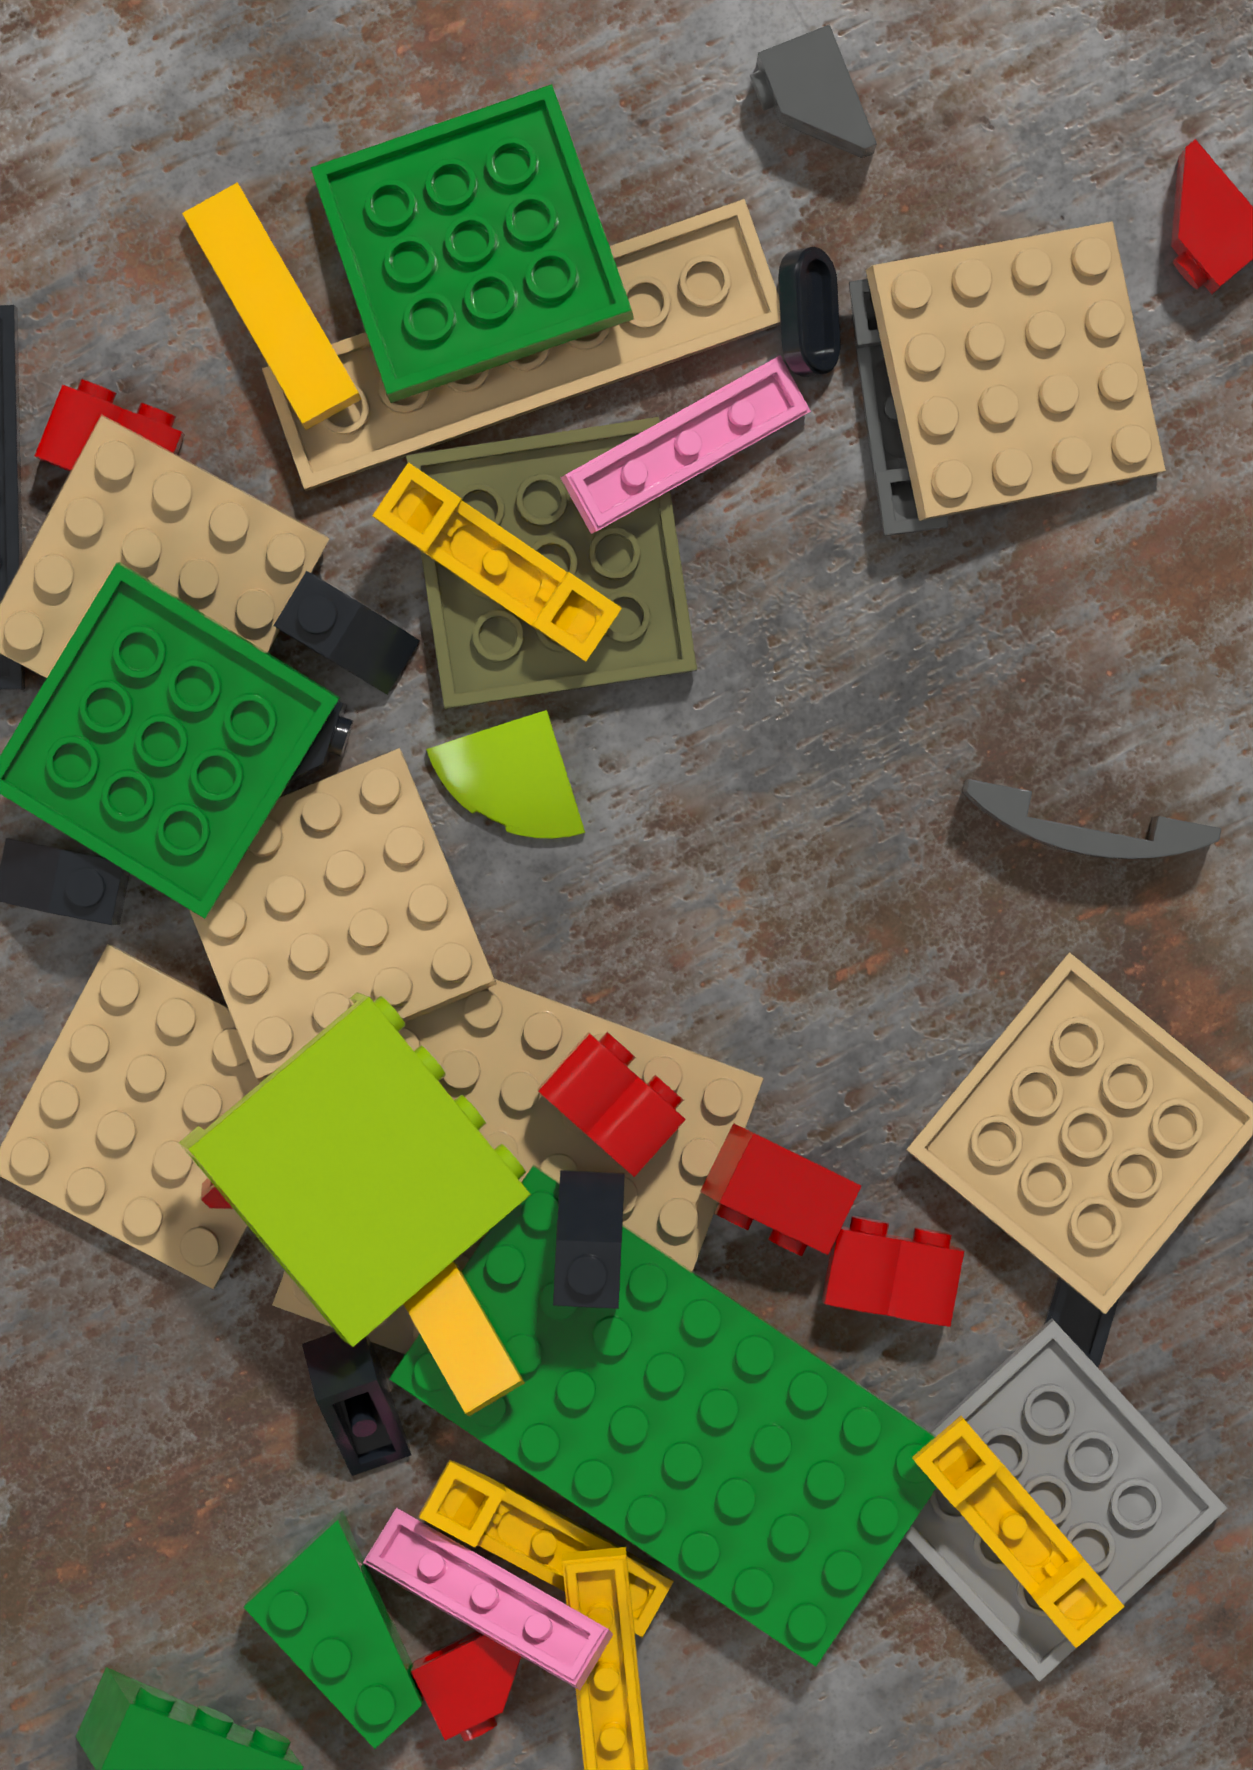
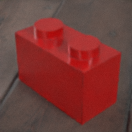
M733 1123L700 1192L719 1202L714 1212L715 1215L746 1230H749L753 1220H756L773 1228L768 1238L769 1241L797 1255L803 1256L807 1246L826 1255L829 1254L862 1186Z

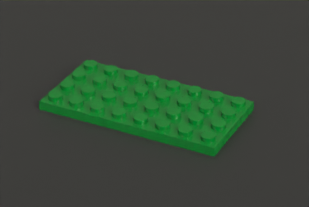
M533 1164L521 1182L531 1195L487 1232L461 1271L525 1383L471 1416H468L463 1411L420 1333L389 1380L816 1667L936 1490L935 1484L912 1459L936 1435L624 1225L622 1226L619 1309L553 1306L560 1182Z

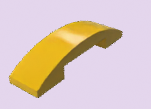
M408 462L372 517L484 595L586 662L622 608L570 572L560 568Z
M959 1416L912 1457L916 1464L954 1508L961 1513L1075 1648L1080 1646L1125 1607L962 1416Z
M452 1460L448 1461L418 1515L420 1519L475 1548L478 1545L564 1592L562 1553L619 1548L618 1545L544 1504ZM626 1551L635 1634L643 1637L674 1581Z

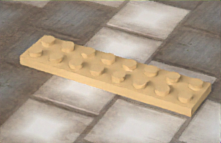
M745 199L610 246L632 308L634 320L390 403L367 333H361L331 344L358 390L361 400L308 430L304 429L269 366L262 368L304 490L308 491L397 460L406 455L417 453L781 325L779 295Z

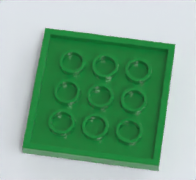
M552 84L310 167L390 403L634 320L632 308Z
M117 562L0 755V794L205 919L341 697L124 564Z

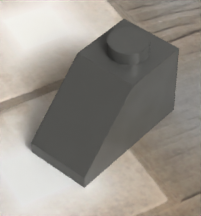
M830 24L758 52L756 64L759 71L750 74V79L763 111L774 107L779 123L857 157L865 158L874 154L877 145Z

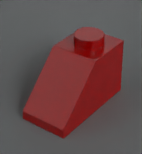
M1195 139L1185 147L1178 157L1171 247L1179 255L1173 260V263L1184 279L1197 290L1204 285L1213 295L1253 261V206Z
M477 1630L413 1662L411 1673L445 1741L458 1734L461 1735L464 1742L485 1734L498 1725L494 1716L502 1713L521 1660L520 1655Z

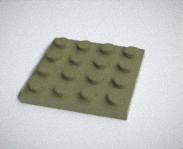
M659 417L406 455L407 463L409 462L462 498V501L622 608L585 662L421 551L445 709L697 671L670 491L591 534L560 478L659 423Z

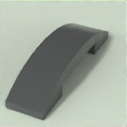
M868 279L850 281L849 292L858 369L884 536L948 528L947 516L919 521Z
M972 779L964 781L962 791L976 807L1013 832L1046 846L1085 856L1111 859H1141L1177 855L1218 842L1222 829L1155 816L1151 817L1148 838L1145 840L1027 817L1032 791Z

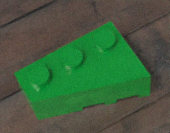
M342 1510L249 1596L243 1608L368 1743L376 1749L422 1706L424 1697L411 1673L412 1661L393 1620L390 1619L376 1588L370 1569L363 1563L364 1559Z
M108 1667L105 1668L75 1736L95 1770H303L304 1768L289 1748L291 1741L283 1735L263 1727H256L253 1732L233 1723V1719L215 1709L206 1706L196 1707Z

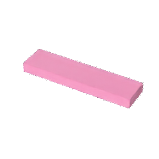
M780 355L560 478L592 534L811 411Z
M398 1508L393 1512L363 1561L369 1569L578 1690H581L613 1636V1633L608 1628Z

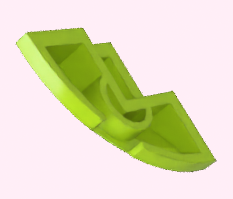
M547 710L426 749L433 768L450 794L472 814L479 812L487 818L504 825L506 832L519 836L546 839L571 837L586 833Z

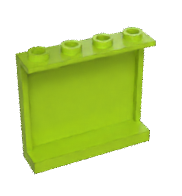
M358 992L350 998L354 1003L350 1008L204 1130L198 1126L179 1142L181 1147L340 1338L352 1347L531 1195L519 1181L526 1171L516 1157L503 1144L493 1149L479 1132L486 1125V1122L476 1108L463 1095L453 1100L439 1083L446 1073L436 1059L422 1045L413 1051L399 1034V1031L406 1024L396 1010L382 996L373 1002L369 996Z

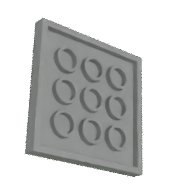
M1053 1319L1045 1323L930 1430L931 1433L937 1436L959 1416H962L1067 1537L1122 1604H1125L1227 1509L1222 1501ZM936 1488L905 1534V1537L1040 1682L1076 1648L961 1513Z

